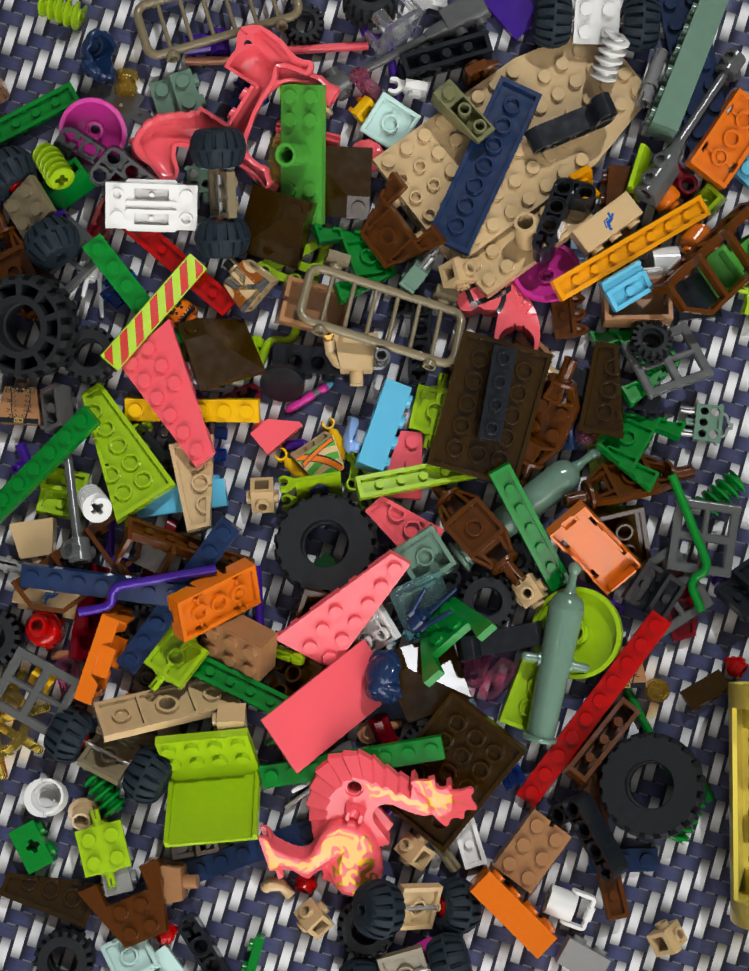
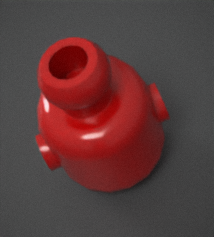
M35 610L26 621L25 633L31 643L45 648L46 651H50L64 639L66 621L53 612Z

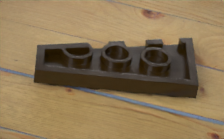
M595 341L578 427L579 432L624 439L618 344Z
M7 872L0 888V895L79 927L86 928L93 910L79 896L78 892L96 883Z

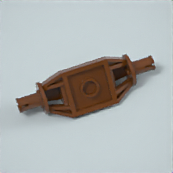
M0 209V281L3 277L10 275H41L38 267L27 258L23 246V238L16 226L9 227L3 210ZM5 241L7 250L1 253V242ZM24 305L18 314L24 317L26 322L35 321L40 332L38 315L34 310L29 311Z
M565 356L559 373H549L545 381L518 479L521 480L520 484L526 485L534 468L543 469L545 463L564 448L580 410L577 393L578 384L571 379L579 361L577 359L573 361L571 356ZM565 389H568L567 400L563 398ZM541 450L545 451L543 455L539 458L538 455L540 454Z
M643 454L639 464L662 473V476L658 477L653 489L649 493L610 461L600 464L586 480L581 481L580 491L565 493L562 495V500L565 508H570L581 499L594 511L596 507L619 504L660 494L667 490L673 492L667 476L676 473L680 481L694 478L695 470L692 464L674 468L669 460L662 462ZM599 483L600 490L594 491L593 486Z
M446 485L430 487L439 498L435 504V509L439 511L443 528L473 562L491 570L493 575L504 572L515 587L521 584L515 577L516 575L524 582L527 576L514 564L518 553L513 550L508 530L477 495L462 491L458 486L450 490ZM457 497L460 498L462 501H464L465 504H463L462 502H460V501L457 499Z

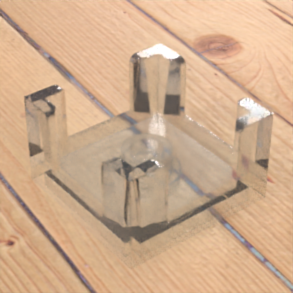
M401 0L410 12L403 15L398 10L394 20L390 18L384 9H380L373 14L372 21L381 30L382 36L379 39L373 31L367 30L363 37L380 57L413 36L425 13L415 0Z

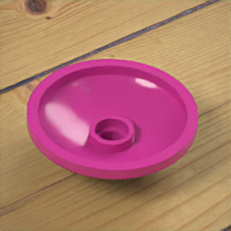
M96 97L79 99L68 106L60 119L59 133L66 126L73 125L106 147L118 145L123 149L127 139L125 120L120 111L104 99ZM92 126H98L99 132H94ZM72 131L70 133L65 132V134L67 135V141L70 142L73 139L78 142V144L76 145L77 148H79L80 144L85 140L81 137V139L78 141L73 137L75 133H73ZM87 143L84 145L86 154L94 155L96 153V148L93 144ZM101 150L95 159L97 160L104 151ZM73 152L71 155L72 158L76 157L80 163L93 166V164Z
M561 245L555 250L551 261L545 264L537 263L514 280L515 286L525 297L533 301L542 303L559 301L549 282L579 265V259L570 248ZM545 278L551 279L550 281H544Z

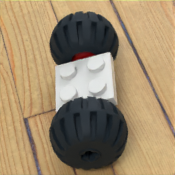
M535 0L532 37L534 42L541 47L548 49L559 48L568 43L573 25L572 44L606 46L601 42V39H608L609 36L604 31L612 30L623 34L629 40L630 45L628 48H625L628 51L635 53L647 52L657 45L659 39L661 7L657 0H625L620 13L621 0H575L573 16L572 0Z

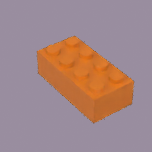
M485 865L470 881L469 891L538 959L557 939L554 934L556 929L544 915L541 918L538 916L537 908L528 899L525 901L521 899L520 891L512 883L507 885L504 882L506 879L497 868L493 866L490 869Z

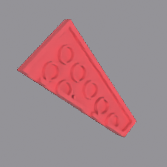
M168 319L145 339L121 368L195 467L199 468L214 456L216 451L208 427L205 425L201 406L198 404L195 395L196 391L187 363L180 349L179 339H177L174 331L173 321Z
M390 549L369 564L368 568L358 576L354 575L343 587L335 589L310 607L306 614L299 619L295 618L291 621L290 625L284 630L277 631V641L328 667L348 650L411 565L410 560Z

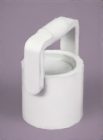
M678 246L653 248L629 263L647 259L648 268H643L647 275H663L681 258Z
M551 884L544 899L542 913L560 919L559 922L563 925L584 931L588 922H591L596 910L594 908L596 898L593 894L577 888H572L571 891ZM579 896L590 900L582 917L581 925L571 921Z

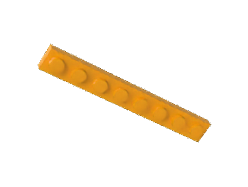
M700 194L549 283L559 301L562 302L711 215Z

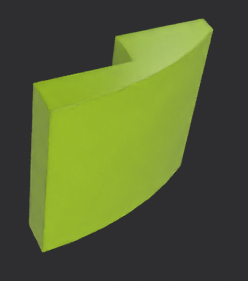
M643 143L639 146L626 187V191L634 194L633 200L640 202V200H637L635 187L641 180L642 174L647 171L653 161L652 151Z
M56 468L40 484L41 491L35 511L37 514L70 520L65 471L62 468ZM74 471L77 493L83 486L89 484L90 474ZM79 508V516L81 522L83 513Z

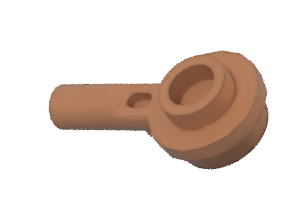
M401 719L391 721L394 730L403 728ZM369 721L361 723L357 730L359 739L366 744L376 742Z

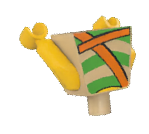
M332 417L328 419L331 426L327 427L321 421L320 427L324 432L290 454L292 458L288 457V452L285 448H280L285 453L283 458H278L274 453L275 459L280 463L284 462V466L294 477L318 475L344 469L343 461L345 460L346 451L343 447L342 436L337 429H334L335 420Z

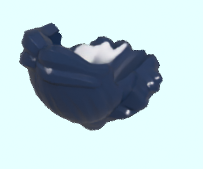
M98 28L91 30L87 34L80 50L82 60L80 66L83 68V73L99 83L102 81H113L116 74V69L112 67V57L117 46L108 31H101Z
M378 650L374 652L366 667V695L373 701H380L384 705L395 703L403 696L402 687L399 686V672L402 665L398 654L394 650Z

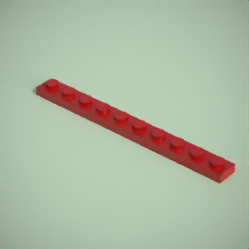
M651 610L556 738L557 743L549 747L516 792L517 796L533 808L536 807L672 624L669 620L655 610Z

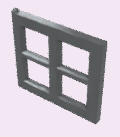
M67 213L68 220L78 229L81 248L85 243L92 240L93 237ZM75 259L70 260L69 263L79 273L66 286L53 275L61 267L53 270H44L39 267L38 269L42 276H45L46 279L55 280L59 283V288H65L71 294L97 266L91 260L83 268Z
M686 322L667 328L666 331L671 330V336L673 337L681 334L689 349L671 356L669 354L663 362L660 363L658 360L656 365H653V362H651L649 365L642 366L638 358L632 356L633 352H630L629 349L630 342L621 344L622 350L650 400L714 376L711 366ZM646 337L643 339V343L646 346L653 344L657 348L660 345L654 338ZM693 355L701 371L681 377L674 361ZM664 365L672 381L653 387L645 372Z
M675 497L674 501L676 503L666 569L695 573L702 567L699 554H697L696 563L677 561L680 539L692 541L693 539L689 530L681 529L683 514ZM686 498L690 508L704 510L700 532L704 544L725 545L722 567L711 566L707 575L730 578L740 512L743 510V507L740 505ZM711 511L730 514L727 536L707 533Z
M669 546L648 560L657 565L667 559ZM678 549L677 561L687 562ZM682 571L683 575L677 579L687 584L693 573ZM635 573L624 582V585L626 587L630 583ZM698 581L697 589L704 607L707 609L714 602L700 581ZM677 601L674 608L679 616L670 621L672 624L662 638L700 613L696 612L694 606L684 611Z
M18 646L0 679V711L45 735L49 725L47 726L29 715L35 702L40 698L56 707L57 710L54 716L57 713H64L62 710L68 709L74 699L80 678L78 679L27 649ZM23 659L42 669L33 687L14 677ZM50 675L70 685L61 703L42 692ZM10 682L29 692L20 710L1 700Z

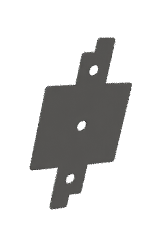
M119 81L115 82L110 91L99 85L97 89L91 87L88 92L93 97L104 99L113 104L122 114L126 127L132 119L142 125L146 119L154 117L139 108L145 96Z

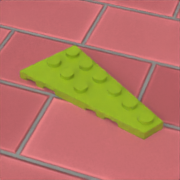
M97 383L81 393L84 405L88 406L101 422L92 432L118 525L126 520L128 516H132L174 489L176 485L102 383Z

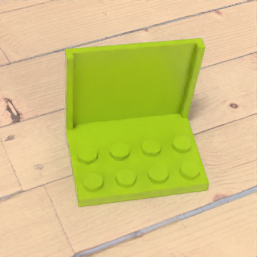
M248 728L155 736V747L159 756L170 760L171 771H173L171 780L168 783L163 838L165 848L258 840L261 778L258 766L260 762Z

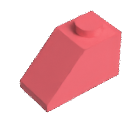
M261 419L259 423L252 426L251 429L253 431L250 434L265 453L270 456L299 432L303 425L298 421L267 419L263 422Z

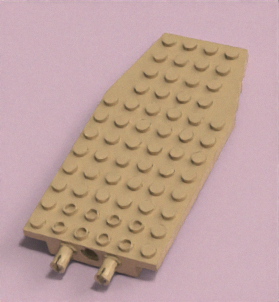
M570 36L568 43L559 48L548 49L541 47L515 57L464 94L482 114L501 75L542 94L526 131L534 126L588 105L593 97L603 92H609L618 114L609 125L537 155L533 154L525 135H523L468 256L444 245L438 246V256L443 254L447 261L457 256L469 259L514 226V219L519 213H531L547 202L557 179L562 177L569 178L571 173L586 165L591 169L596 166L642 109L636 104L641 92L640 85L642 80L624 57H622L624 60L623 64L619 65L620 72L616 74L617 79L615 82L599 81L589 73L596 72L591 66L592 64H599L595 59V55L602 56V53L598 51V47L605 46L572 44V36ZM439 112L372 160L374 166L386 180L385 187L391 172H397L408 186V189L393 205L396 209L400 206L419 230L415 234L417 238L432 225L471 141L467 135L448 122Z

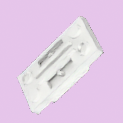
M128 178L126 182L106 181L105 228L143 232L195 231L197 227L198 184L185 185L177 183L176 180Z

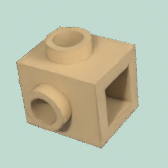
M457 256L438 266L443 288L464 291L469 289L471 284L478 281L473 259H463L462 256Z
M273 477L250 478V491H246L247 504H251L252 513L275 512V503H279V490L274 489Z
M534 572L528 573L524 582L519 579L521 583L519 586L511 585L516 594L514 595L516 602L525 609L533 607L535 610L546 603L544 599L549 596L546 591L548 590L546 583L543 579L538 578Z
M409 831L404 834L394 847V850L400 855L398 859L407 867L412 865L420 871L425 869L436 854L427 845L428 840L419 833L414 835Z
M312 897L303 902L293 912L299 920L296 922L298 927L304 933L308 932L316 940L321 938L335 925L327 914L330 911L321 900L316 902Z
M663 919L654 925L655 928L646 936L656 957L668 954L674 955L682 950L681 946L688 940L678 919L671 921Z

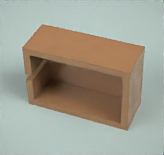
M648 275L652 284L662 276ZM605 276L601 279V281L608 278L609 276ZM599 285L601 328H635L638 324L641 326L643 321H646L648 324L649 320H653V324H656L657 321L661 322V327L664 324L669 327L674 319L673 302L668 295H654L651 291L620 311L613 312L603 293L602 287Z
M287 276L284 279L280 299L283 301L278 304L274 323L312 332L313 327L304 324L297 315V304L304 279ZM312 283L306 307V313L310 317L320 320L328 285ZM333 288L325 321L342 326L348 302L339 305Z
M239 614L203 633L205 634L203 637V647L209 651L208 656L221 661L258 682L275 667L278 632L243 614Z
M531 806L491 863L495 868L531 894L572 837Z

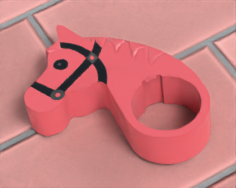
M514 281L489 299L477 287L465 290L459 294L457 308L461 310L465 318L473 317L478 313L486 317H496L497 323L494 338L501 340L507 334L513 333V331H522L532 341L534 349L539 350L540 324L531 300L517 289Z

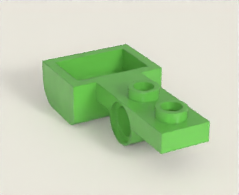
M746 235L738 242L749 257V235ZM722 243L719 249L710 252L706 256V261L726 290L745 274L743 272L744 267L732 249L729 251L725 243ZM696 266V268L698 269V271L700 272V274L702 275V277L704 278V280L709 285V287L718 299L719 296L717 295V293L715 292V290L713 289V287L711 286V284L709 283V281L707 280L699 266Z

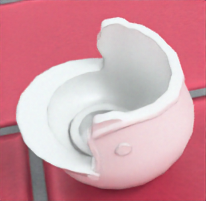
M40 778L34 780L26 787L23 802L29 813L36 817L47 818V816L60 813L66 807L69 795L62 782L52 778Z

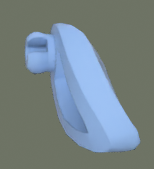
M347 416V426L343 435V447L348 454L352 452L358 453L361 448V442L357 441L359 420L352 416Z

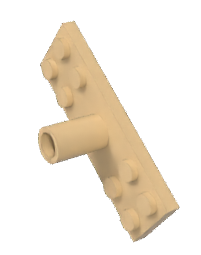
M547 202L531 213H519L514 219V226L469 258L473 259L478 281L474 284L487 299L537 264L533 259L532 241ZM570 209L556 249L570 240L571 232L593 215L590 212Z
M194 679L189 680L182 690L172 684L159 687L156 692L150 689L94 702L93 708L105 743L157 730L158 736L181 734L180 724L212 717L213 713H217L218 703H241V701L205 682Z

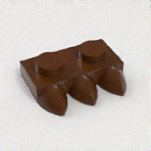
M484 58L480 61L474 59L467 63L462 77V84L465 90L479 84L496 72L495 70L498 69L496 65L499 64V61L493 59L485 60Z
M576 293L562 302H550L554 341L575 339L588 332V326L576 323L587 315L585 310L574 308V306H578L586 299L583 295Z

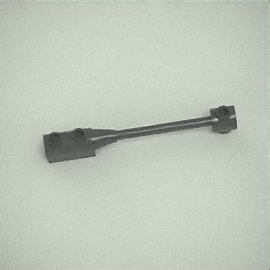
M457 0L438 10V22L427 29L421 36L348 74L343 69L339 70L338 66L327 69L322 76L329 83L341 88L337 99L339 102L344 101L351 96L349 92L353 89L351 82L400 57V54L412 51L425 43L453 36L456 38L466 36L468 34L467 29L475 26L476 29L484 27L488 23L486 19L490 17L489 10L484 0Z
M730 48L722 53V58L715 67V72L718 75L677 138L662 152L653 157V162L647 171L642 174L641 180L635 187L637 200L655 207L659 205L680 173L678 160L684 147V142L725 80L734 82L740 78L741 68L746 62L745 56L740 51Z
M56 382L40 390L44 431L53 435L73 417V409L77 405V398L72 396L71 387ZM71 453L63 462L73 538L62 543L60 552L64 559H68L69 565L82 566L92 562L96 555V549L90 546V539L88 537L82 536Z

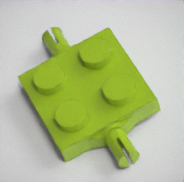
M439 373L437 385L426 386L418 384L408 429L420 431L425 435L422 446L425 449L428 440V449H431L447 391L445 386L448 374H444L443 382H441L443 373Z
M171 626L143 662L156 674V677L148 687L156 692L165 681L172 683L182 690L209 655V651L199 645L196 640L197 637L184 643L174 635L173 627Z
M99 808L89 810L92 824L85 829L75 831L85 878L105 875L108 889L112 888V884L113 888L117 887L114 872L121 868L132 866L121 819L111 822L102 821Z

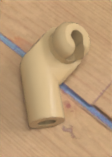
M277 876L267 877L260 884V888L264 893L280 891L287 900L295 894V890L284 878L278 879Z

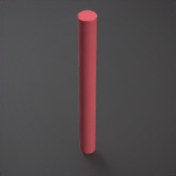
M368 41L287 46L295 55L369 50Z

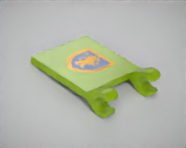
M340 471L299 478L285 475L278 478L279 484L287 483L286 486L279 487L281 493H288L296 487L297 497L290 494H285L281 497L282 502H290L282 506L284 511H287L290 507L294 508L298 505V501L303 498L306 500L312 498L314 494L328 495V493H333L343 497Z

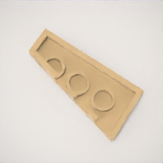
M211 434L210 436L214 445L215 436L214 434ZM178 443L169 444L187 532L192 533L211 528L214 456L197 468Z

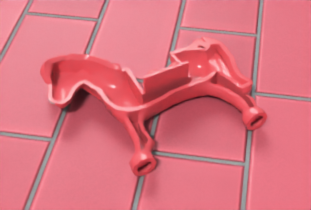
M247 25L240 28L237 34L235 51L231 54L224 67L250 83L251 86L249 89L245 87L239 96L241 102L237 109L233 107L227 116L228 123L201 106L197 111L158 113L154 117L146 119L137 130L135 137L128 140V143L131 144L133 157L149 165L159 179L176 180L178 178L180 169L176 158L177 147L189 148L190 139L196 130L231 127L239 129L246 142L245 158L239 167L249 173L258 182L259 186L279 192L281 185L272 181L270 169L266 165L255 161L247 150L250 132L264 101L281 85L288 84L326 85V106L329 108L338 98L341 88L329 83L322 75L313 73L314 63L312 61L297 57L282 39L261 25ZM247 40L251 41L252 43L244 45L245 41Z

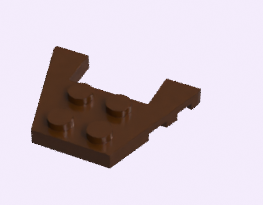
M397 172L390 173L385 189H382L379 194L380 199L375 208H372L359 233L385 269L394 267L447 242V239L436 225H431L417 238L397 211L393 203L408 189V186Z
M160 857L139 866L148 887L145 890L111 904L108 903L99 882L78 892L79 896L125 948L169 930Z

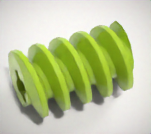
M38 0L37 3L39 16H46L48 20L54 19L58 24L63 22L64 26H71L73 30H78L84 23L88 6L86 4L81 9L80 1H77L73 6V0H67L66 2L64 0Z
M45 142L34 149L32 153L33 162H35L36 167L50 188L61 190L73 183L75 174L57 147Z

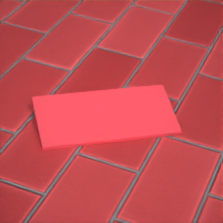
M365 639L359 641L260 720L295 773L300 772L382 705L380 701L376 702L368 698L365 692L367 685L366 667L373 654Z

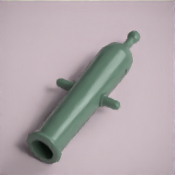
M596 446L590 447L588 453L577 461L558 460L553 462L522 487L538 517L560 502L563 494L575 491L581 481L580 471L593 459L596 460L601 456ZM501 504L492 512L506 527L510 537L518 532L504 504ZM449 542L448 547L465 570L470 572L472 570L471 566L475 562L469 558L456 542L454 544Z
M572 562L568 566L569 577L564 591L556 593L549 603L541 651L538 654L523 652L521 654V658L524 661L534 662L538 666L527 729L522 733V737L539 744L555 745L557 743V739L554 737L570 672L586 673L589 671L588 664L576 662L573 659L584 615V602L576 594V581L578 574L581 572V565L577 562Z

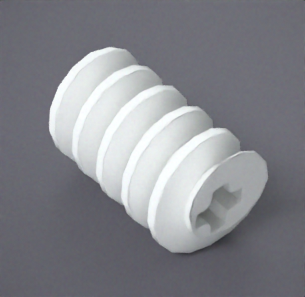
M605 30L604 33L609 38L601 39V42L606 46L598 47V51L602 53V56L595 55V59L599 64H592L591 67L596 72H590L589 74L599 81L611 83L617 79L616 74L620 72L619 65L623 64L624 60L622 57L626 56L627 51L625 48L629 47L630 42L621 33Z
M88 484L78 491V506L87 520L100 523L109 518L112 512V504L98 485Z

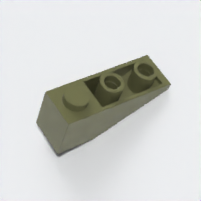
M448 79L433 92L431 104L448 122L477 144L495 131L496 128L451 79Z

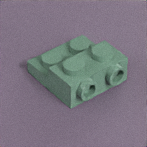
M190 68L169 74L170 78L149 84L157 113L189 112L190 110L197 111L200 106L203 108L207 107L204 95H199L196 88L200 86L197 73L192 74Z
M432 524L392 549L394 552L410 560L411 565L406 572L417 589L420 587L427 588L434 583V578L440 574L442 576L449 574L454 569L453 566L457 564Z

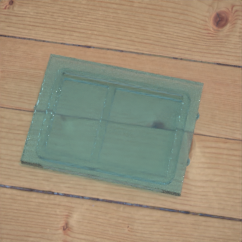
M439 568L396 587L389 593L409 642L420 638L419 632L409 627L407 623L409 616L406 613L412 608L421 590L424 587L427 588L417 609L424 608L427 611L448 593Z

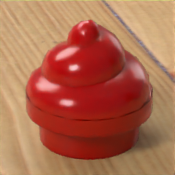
M741 656L725 657L724 663L728 675L736 679L742 677L749 667L745 662L746 659Z
M298 875L295 878V889L304 894L311 895L318 886L315 875H312L310 878Z
M169 923V930L156 936L160 945L171 944L178 933V926Z

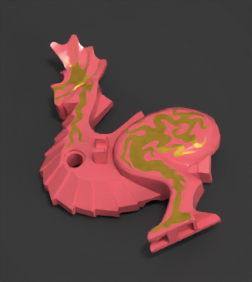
M360 748L358 751L343 750L342 753L328 754V759L316 767V774L310 782L309 788L311 790L306 806H309V821L312 823L313 842L303 847L291 844L275 836L272 829L267 825H260L263 835H259L258 839L270 871H276L278 879L284 877L285 870L294 871L302 877L310 878L322 869V879L332 883L342 894L353 897L355 891L363 883L373 879H381L383 875L384 865L381 846L389 845L390 828L393 826L394 821L381 808V805H394L415 815H434L440 823L448 826L453 818L463 819L466 810L477 809V804L471 797L474 793V788L467 786L453 789L451 776L447 778L445 786H439L435 780V775L428 776V779H419L414 769L411 771V777H409L402 771L397 772L388 763L384 764L375 754L370 755ZM352 781H356V782H358L359 784H353V783H351V782H352Z

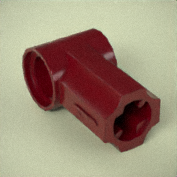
M678 163L680 173L672 184L680 191V199L687 200L696 192L698 180ZM688 183L692 190H684L681 184Z
M379 714L369 720V725L377 744L401 741L396 736L388 714Z

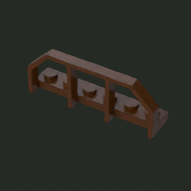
M749 202L739 203L649 288L653 294L668 295L679 312L700 315H714L749 281V257L734 236L737 232L736 228L749 220ZM724 239L746 270V273L728 290L725 289L706 261V256L710 252L719 249ZM695 266H699L719 296L708 309L687 307L676 291V284L688 278Z
M112 510L107 520L93 523L82 531V536L91 539L90 543H94L114 570L112 574H119L118 567L94 536L98 534L100 537L111 529L108 525L116 520ZM136 513L131 516L141 520ZM137 542L135 556L125 563L127 567L140 559L142 543ZM60 547L38 564L54 565L56 563L57 566L64 567L63 563L68 559H64L61 556ZM20 577L11 582L28 607L33 610L64 614L88 597L86 595H79L77 599L64 608L35 605L31 603L24 593L28 588L20 587Z
M128 516L124 522V539L115 553V564L121 575L133 576L130 574L122 557L131 541L139 542L154 549L167 552L154 575L163 574L175 556L191 559L203 541ZM226 550L217 562L216 569L226 571V566L244 557L255 564V559Z

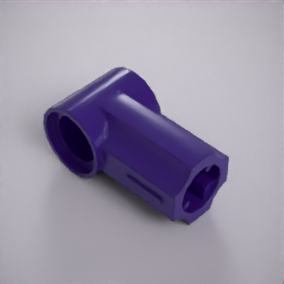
M214 28L215 34L227 31L226 28ZM210 30L208 33L193 34V39L196 40L210 36ZM185 35V36H184V37H185L184 40H185V43H186V42H189V38H188V35ZM229 40L186 53L187 57L204 54L224 56L231 51Z

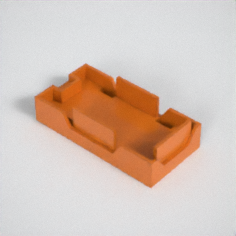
M741 88L731 92L721 107L719 116L714 119L700 142L684 162L686 167L690 168L711 185H714V188L718 191L727 187L749 154V95ZM731 106L732 108H731V110L729 111V113H726V111H727V110L729 109V107ZM707 143L704 150H701L704 144Z
M581 499L546 528L549 537L581 565V568L606 595L618 588L637 572L636 569L642 566L638 558ZM590 517L596 521L595 524L591 521ZM565 540L569 546H565L561 541ZM591 569L596 572L594 575L591 573Z
M245 557L226 566L225 574L217 570V574L203 576L191 582L190 585L192 587L186 586L167 596L169 610L172 611L173 615L172 627L174 635L184 643L261 603L256 565Z
M116 603L112 609L102 613L74 699L91 705L96 701L97 696L100 697L105 692L111 675L110 668H119L116 660L124 651L128 639L118 636L116 633L126 631L128 623L135 618V615L132 614V609Z

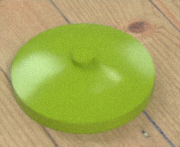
M576 587V594L584 602V615L573 659L576 662L588 664L589 671L586 673L572 671L569 674V679H585L602 673L614 662L622 646L623 626L617 609L608 598L593 589ZM565 588L552 593L544 600L546 603L536 610L532 622L542 620L543 629L545 628L549 603L556 593L563 592ZM541 645L533 646L536 654L541 651Z

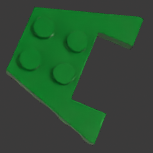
M320 224L313 225L312 232L318 247L340 244L343 253L351 255L348 265L351 274L379 283H383L396 275L397 270L395 266L389 269H385L359 234L361 230L351 232L344 231L341 227L333 226L330 229L323 228ZM343 281L334 284L333 289L339 305L348 302L352 283ZM357 285L354 298L370 289Z
M635 328L623 331L609 329L608 332L600 333L598 331H591L588 334V338L593 346H595V341L618 344L621 348L622 343L630 342ZM653 344L648 345L650 348H655ZM672 347L669 352L670 356L676 354ZM643 359L642 362H640L642 366L646 365V360ZM680 360L674 361L676 367L680 365ZM664 365L645 372L653 387L657 386L669 375ZM639 380L621 387L622 396L629 408L633 407L646 395Z
M623 412L624 439L601 435L596 449L650 493L660 472L639 464L655 433L678 442L687 422L682 420L671 422L663 417H658V419L645 418V416L637 413Z
M454 596L442 604L431 615L429 620L447 610H452V613L428 627L424 632H419L423 683L428 687H431L445 674L438 658L468 631L472 629L476 638L482 642L497 629L494 623Z

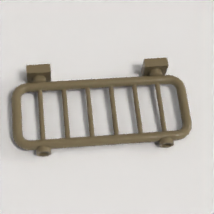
M144 0L135 7L133 12L144 53L149 58L155 60L166 58L169 63L179 61V54L236 38L241 27L237 28L229 0L224 1L233 29L215 34L206 0H201L211 35L196 40L193 39L182 0ZM248 0L254 23L248 25H261L266 29L275 27L277 32L285 31L288 29V22L296 20L301 15L303 10L302 0H292L294 9L283 15H280L276 0H271L276 17L258 21L253 1ZM178 1L189 42L172 46L160 5ZM157 8L168 48L161 50L152 49L142 16L146 9Z
M329 249L323 265H313L307 270L297 304V315L304 324L313 327L312 333L314 335L322 337L326 335V332H330L371 346L384 348L388 351L423 361L422 367L429 371L435 370L436 366L447 368L454 365L461 336L466 325L464 314L460 309L452 306L459 295L457 289L443 288V285L438 283L432 291L430 299L414 293L411 294L407 291L345 272L350 263L351 255ZM316 274L330 276L320 320L310 317L306 313L313 279ZM335 278L352 283L342 326L325 321ZM357 285L374 290L364 333L347 328ZM378 292L396 297L386 340L369 335ZM400 299L417 304L408 347L390 342ZM422 306L439 311L430 354L412 349ZM443 313L450 314L457 320L451 353L448 358L434 356Z

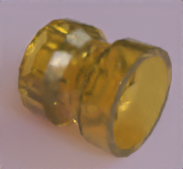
M130 68L117 69L116 79L118 84L115 85L116 95L125 98L137 96L138 88L136 82L139 78L138 71Z
M649 679L647 681L648 687L643 689L645 696L656 702H662L670 695V687L662 679Z

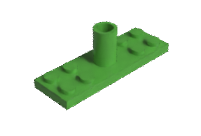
M281 85V144L275 151L276 161L281 165V192L317 203L312 224L320 225L325 224L326 85Z

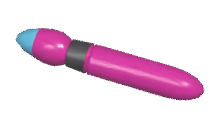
M328 381L320 384L318 388L290 403L286 407L285 412L291 413L321 394L326 393L334 383Z

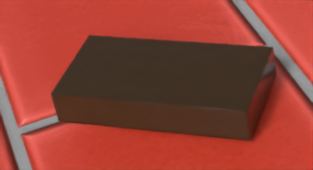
M718 669L680 691V695L693 713L728 693V681Z

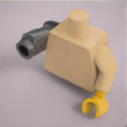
M326 332L323 338L325 355L333 367L340 369V374H350V386H363V374H372L373 370L386 368L391 359L389 351L384 348L377 350L375 346L330 332ZM369 333V335L378 338V333Z

